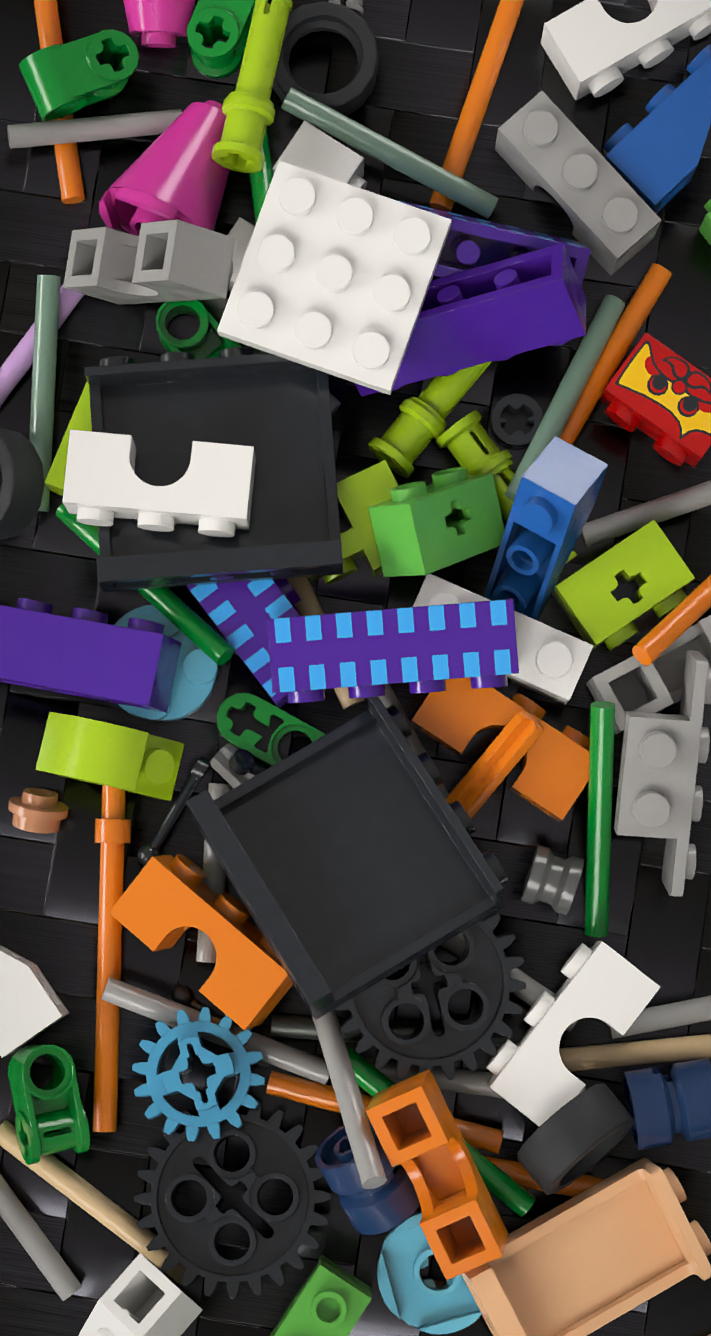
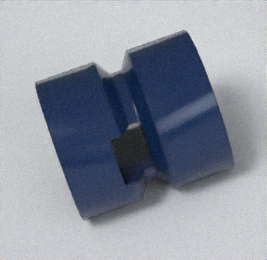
M707 1058L674 1063L670 1073L667 1075H663L656 1067L623 1072L626 1108L634 1117V1125L631 1128L637 1150L671 1145L675 1134L681 1133L689 1142L711 1138V1065Z
M369 1120L387 1179L382 1186L374 1189H364L362 1187L344 1125L325 1138L317 1149L315 1161L331 1190L339 1194L340 1205L355 1230L363 1235H376L402 1224L414 1214L420 1202L401 1164L394 1167L391 1166Z

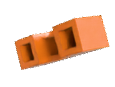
M470 677L446 679V691L429 693L411 720V725L459 757L474 736L489 729L503 730L518 711L524 710L536 718L544 727L543 733L523 756L522 769L509 790L557 822L564 819L589 781L590 739L568 725L565 726L562 732H559L541 720L546 711L520 693L516 692L511 700L494 688L471 689Z
M177 854L175 857L172 855L152 856L109 913L153 952L172 948L182 934L190 927L200 929L206 933L216 950V964L212 974L200 988L199 992L243 1030L261 1025L293 983L262 932L247 920L251 915L250 912L233 896L225 892L218 896L202 882L206 876L203 870L187 857L181 854Z
M428 1069L375 1093L365 1111L391 1166L394 1167L401 1164L415 1188L422 1211V1218L419 1224L445 1279L449 1280L502 1257L509 1233L431 1070Z

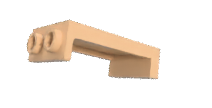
M643 1157L510 1233L502 1257L461 1275L493 1336H587L690 1275L696 1274L704 1281L710 1278L711 1265L706 1256L711 1254V1243L696 1220L689 1223L680 1203L687 1200V1197L674 1172L669 1167L662 1170L653 1162Z

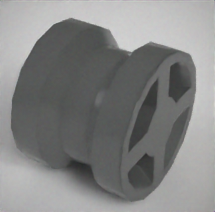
M538 844L525 879L520 901L529 904L542 901L551 904L554 912L567 915L577 890L584 859L576 856L563 859L554 856L550 848Z

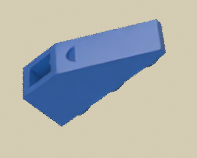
M711 44L705 47L688 65L686 70L691 75L676 89L670 83L665 85L646 105L645 110L649 115L635 128L629 123L624 124L603 147L607 152L605 159L656 214L691 181L711 126Z
M556 436L521 477L484 598L489 600L513 599L514 611L534 620H539L592 511L608 467L607 463Z

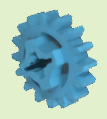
M203 1007L198 1021L191 1022L184 1009L177 1011L178 1026L170 1029L167 1024L160 1020L155 1023L157 1032L161 1036L157 1043L141 1040L140 1047L150 1056L148 1062L133 1064L132 1070L141 1075H146L147 1083L134 1089L136 1097L151 1096L154 1103L148 1107L145 1115L148 1119L156 1118L162 1113L168 1118L163 1132L168 1135L175 1132L179 1125L182 1124L186 1126L188 1141H196L201 1127H207L212 1138L216 1140L221 1138V1122L228 1120L230 1124L238 1129L243 1125L241 1117L237 1113L242 1105L251 1109L257 1108L258 1102L248 1092L250 1086L258 1087L265 1085V1077L251 1073V1066L259 1063L264 1058L262 1052L252 1051L247 1053L244 1046L249 1043L253 1035L248 1029L238 1033L236 1036L233 1035L230 1031L234 1021L227 1015L217 1025L212 1023L210 1009ZM199 1033L210 1034L222 1039L234 1052L215 1055L203 1047ZM178 1040L180 1055L173 1068L159 1074L160 1063L165 1052ZM191 1047L194 1048L195 1055L200 1058L205 1066H215L216 1074L207 1078V1103H205L203 1094L196 1085L184 1083L183 1075L189 1073L192 1067L190 1062L193 1060L190 1051ZM240 1074L239 1085L235 1095L225 1107L220 1109L217 1095L225 1080ZM179 1093L188 1096L194 1100L199 1116L186 1115L177 1111L167 1102L165 1097Z

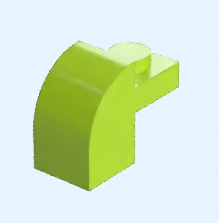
M386 460L337 483L338 506L349 527V530L340 534L343 574L308 577L310 582L323 577L326 585L339 581L354 573L358 569L355 561L363 557L373 578L383 573L368 507L391 499L389 490L398 486Z
M49 712L35 770L171 801L184 743L107 722Z

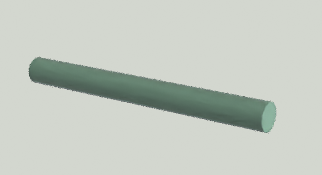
M292 87L281 106V109L303 121H307L318 129L487 219L498 202V197Z
M37 275L29 441L34 445L42 462L44 484L52 464L61 279L60 276ZM45 484L41 506L38 511L49 512L50 489Z
M605 295L586 331V335L583 337L505 492V495L513 502L522 475L555 436L560 438L625 308V303L618 297Z

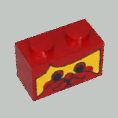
M646 332L605 387L599 401L608 406L605 414L617 425L630 432H633L637 427L655 440L652 445L653 448L666 460L678 466H681L685 461L695 468L711 446V378Z

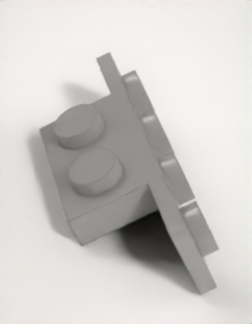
M695 650L686 651L679 715L626 711L614 830L617 835L666 838L662 883L670 896L678 897L683 896L685 879L692 880L695 875L696 846L689 843L691 821H700L703 808L702 787L695 785L698 763H706L710 743L708 727H702L704 704H711V668H708L709 663L700 651Z

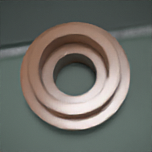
M24 788L22 796H15L9 799L8 810L13 813L12 825L28 832L48 834L59 831L60 822L67 818L69 807L59 802V794L52 790Z

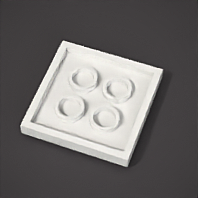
M279 160L217 332L219 336L391 395L451 228V219Z

